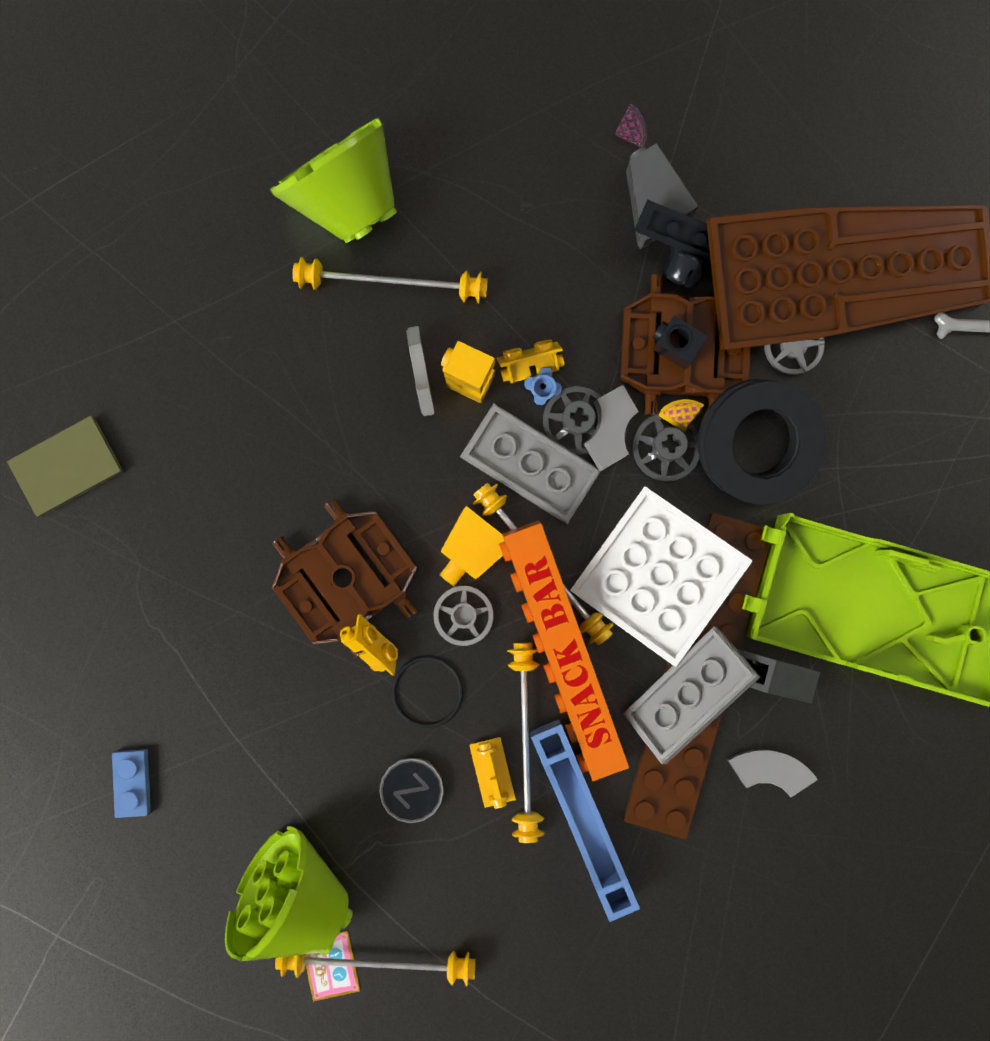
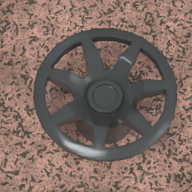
M579 386L565 388L559 395H554L546 405L543 414V427L546 436L560 444L558 441L567 434L574 435L576 449L565 448L576 455L589 453L586 448L581 449L582 435L588 433L592 436L596 429L593 427V424L598 419L597 411L594 412V409L588 402L590 396L596 400L601 397L592 389ZM577 392L584 393L585 396L582 401L571 402L567 394ZM562 398L565 406L564 412L550 413L553 404ZM549 419L562 422L563 428L555 437L549 429Z
M659 414L645 420L634 435L632 443L634 459L642 472L655 480L663 482L679 480L688 475L699 461L698 432L691 424L688 430L694 442H688L685 434L677 427L665 429L660 421L663 418ZM655 422L657 431L655 438L641 435L649 424ZM639 441L652 446L653 450L642 460L638 451ZM695 447L694 457L688 465L682 455L687 449ZM656 458L661 460V475L649 470L645 464ZM675 461L684 469L676 475L666 476L669 463Z

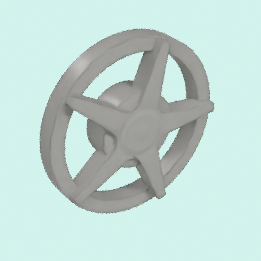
M818 338L817 340L781 343L780 348L782 352L776 358L771 353L770 345H764V351L767 360L776 370L788 375H799L808 372L819 363L824 352L825 342L824 338ZM818 346L815 359L807 366L804 353L808 347ZM785 356L791 359L796 358L801 369L786 368L780 365L778 361Z
M470 586L451 588L442 594L435 605L434 623L436 629L446 641L459 646L475 644L482 640L490 631L493 623L492 605L485 594ZM462 591L460 604H457L454 608L441 606L442 602L450 594ZM466 591L480 596L487 607L474 609L470 604H467ZM439 609L451 615L453 625L447 634L439 623ZM488 611V623L484 631L479 635L474 626L476 615ZM458 628H468L476 638L460 641L450 636Z

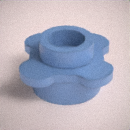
M548 367L541 368L539 374L534 377H527L524 382L525 388L532 392L534 402L538 405H544L546 400L550 399L553 395H559L562 391L561 384L555 382L552 377V370ZM542 383L546 384L545 389L540 388Z

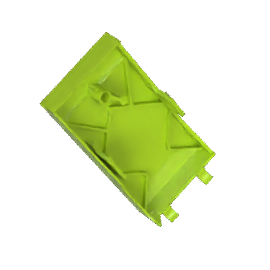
M794 513L778 515L774 528L765 525L761 540L769 542L770 547L756 596L746 595L742 609L751 611L744 637L990 707V571L882 539L865 537L795 516Z

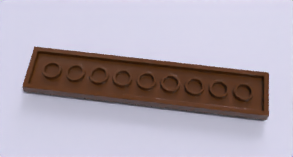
M710 513L706 529L750 558L752 563L690 649L713 627L719 628L736 649H741L751 611L742 609L746 595L756 596L770 543L761 540L763 527L716 513ZM669 662L667 663L665 673L673 666ZM722 713L667 764H661L646 743H644L624 812V822L684 840L687 839Z

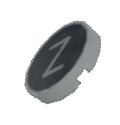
M413 757L399 759L390 765L381 779L379 789L381 803L387 813L398 821L406 823L421 822L432 816L440 806L444 792L442 776L436 767L425 759Z

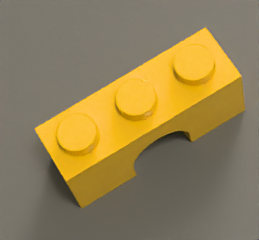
M457 341L454 349L450 347L447 349L441 362L447 388L482 404L495 376V370L493 369L495 358Z

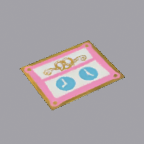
M348 931L339 932L334 940L331 951L327 955L316 953L307 954L306 957L354 960ZM306 964L313 1002L360 992L355 967Z

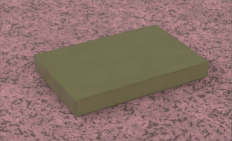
M91 415L6 461L34 514L40 518L124 472L98 422Z

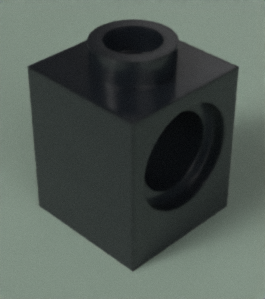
M674 315L669 323L662 321L652 338L657 340L653 350L686 369L692 363L708 336ZM672 334L680 335L684 339V347L676 348L672 346L669 336Z

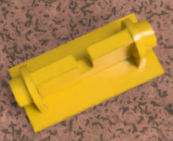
M543 340L535 343L534 348L524 351L521 348L504 351L503 356L497 357L500 367L506 366V369L500 370L503 382L509 381L511 384L531 377L529 366L535 365L537 374H539L540 369L543 367L550 368L552 372L559 371V367L565 366L562 354L556 355L557 352L563 351L562 347L558 342L553 343L552 340Z
M361 614L357 615L356 626H346L340 631L341 642L354 653L359 652V657L373 671L383 672L386 670L392 676L395 675L398 649Z
M501 737L470 744L484 807L494 806V809L505 807L507 805L506 802L516 800Z

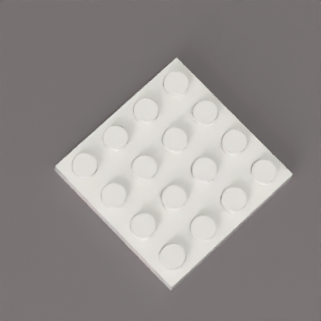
M644 487L570 591L597 611L603 613L604 616L673 666L677 667L752 563V560L656 493Z

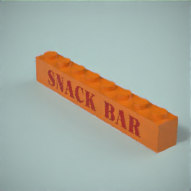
M538 520L502 533L504 542L499 543L505 562L512 560L516 572L510 574L516 592L523 591L527 603L521 606L527 623L532 621L535 623L538 633L532 636L538 653L545 651L549 663L543 665L549 683L556 682L560 693L554 695L560 713L567 712L571 722L566 724L565 727L571 743L578 742L581 753L576 754L582 773L589 772L592 781L628 769L629 766L541 522Z

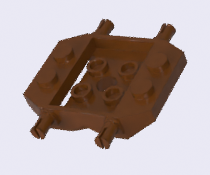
M657 274L651 275L649 295L625 307L623 310L620 380L644 393L645 415H658V396L661 394L707 396L710 406L726 389L749 380L750 347L720 351L718 324L715 378H713L717 316L715 297L688 298L663 293L664 275L660 274L658 282ZM656 313H661V323L662 321L669 323L675 315L708 336L692 363L686 369L659 354L658 375H653V347L655 346V339L652 337L656 331ZM678 334L670 335L669 340L672 346L680 348L679 341L682 337Z
M335 498L330 500V503L327 502L324 505L335 520L334 524L316 539L298 551L292 550L284 536L272 543L283 558L272 589L313 645L341 642L340 631L346 626H356L357 615L361 614L368 621L391 603L399 607L406 619L418 612L406 594L418 567L376 511L347 514ZM350 533L353 534L389 585L386 587L383 585L349 539L348 535ZM342 568L348 569L352 574V581L347 587H341L335 581L336 572ZM301 569H303V570L305 571V573L308 575V577H309V578L311 579V581L314 583V585L316 586V588H317V589L319 590V592L322 594V596L324 597V599L327 601V603H328V604L330 605V607L333 609V611L335 612V614L338 616V618L340 619V621H338V620L336 619V617L333 615V613L331 612V610H330V609L328 608V606L325 604V602L323 601V599L320 597V595H319V594L317 593V591L314 589V587L312 586V584L309 582V580H308V579L306 578V576L303 574V572L301 571ZM350 649V651L353 653L354 657H357V656L359 655V652L354 653V652Z

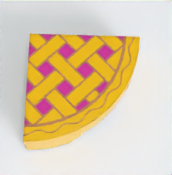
M689 399L676 400L665 405L660 410L659 416L683 432H686L703 410L704 404Z

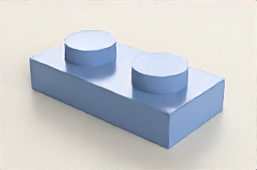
M148 749L113 752L112 769L115 818L148 816L151 813Z

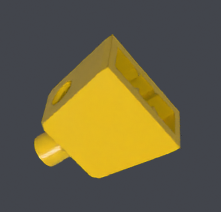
M466 506L441 550L450 559V562L439 575L452 586L458 583L465 572L474 579L479 578L503 556L499 543L504 542L503 535Z

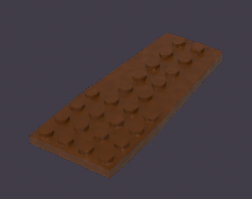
M985 205L798 208L713 217L706 220L720 351L813 340L990 302V225L988 208Z

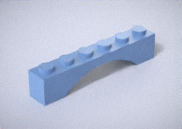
M555 720L530 731L533 744L571 828L609 922L639 910L640 907L560 720Z

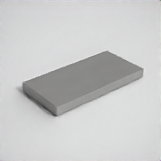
M493 403L460 456L463 460L565 524L569 523L601 472L597 467Z
M713 627L685 654L677 667L672 666L623 715L660 763L667 764L756 682L760 676L720 629Z

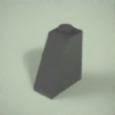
M656 143L648 149L646 146H643L632 153L626 174L635 227L647 199L693 217L699 206L658 144ZM636 232L637 244L641 250L656 241Z
M737 649L760 676L750 688L812 704L820 672Z

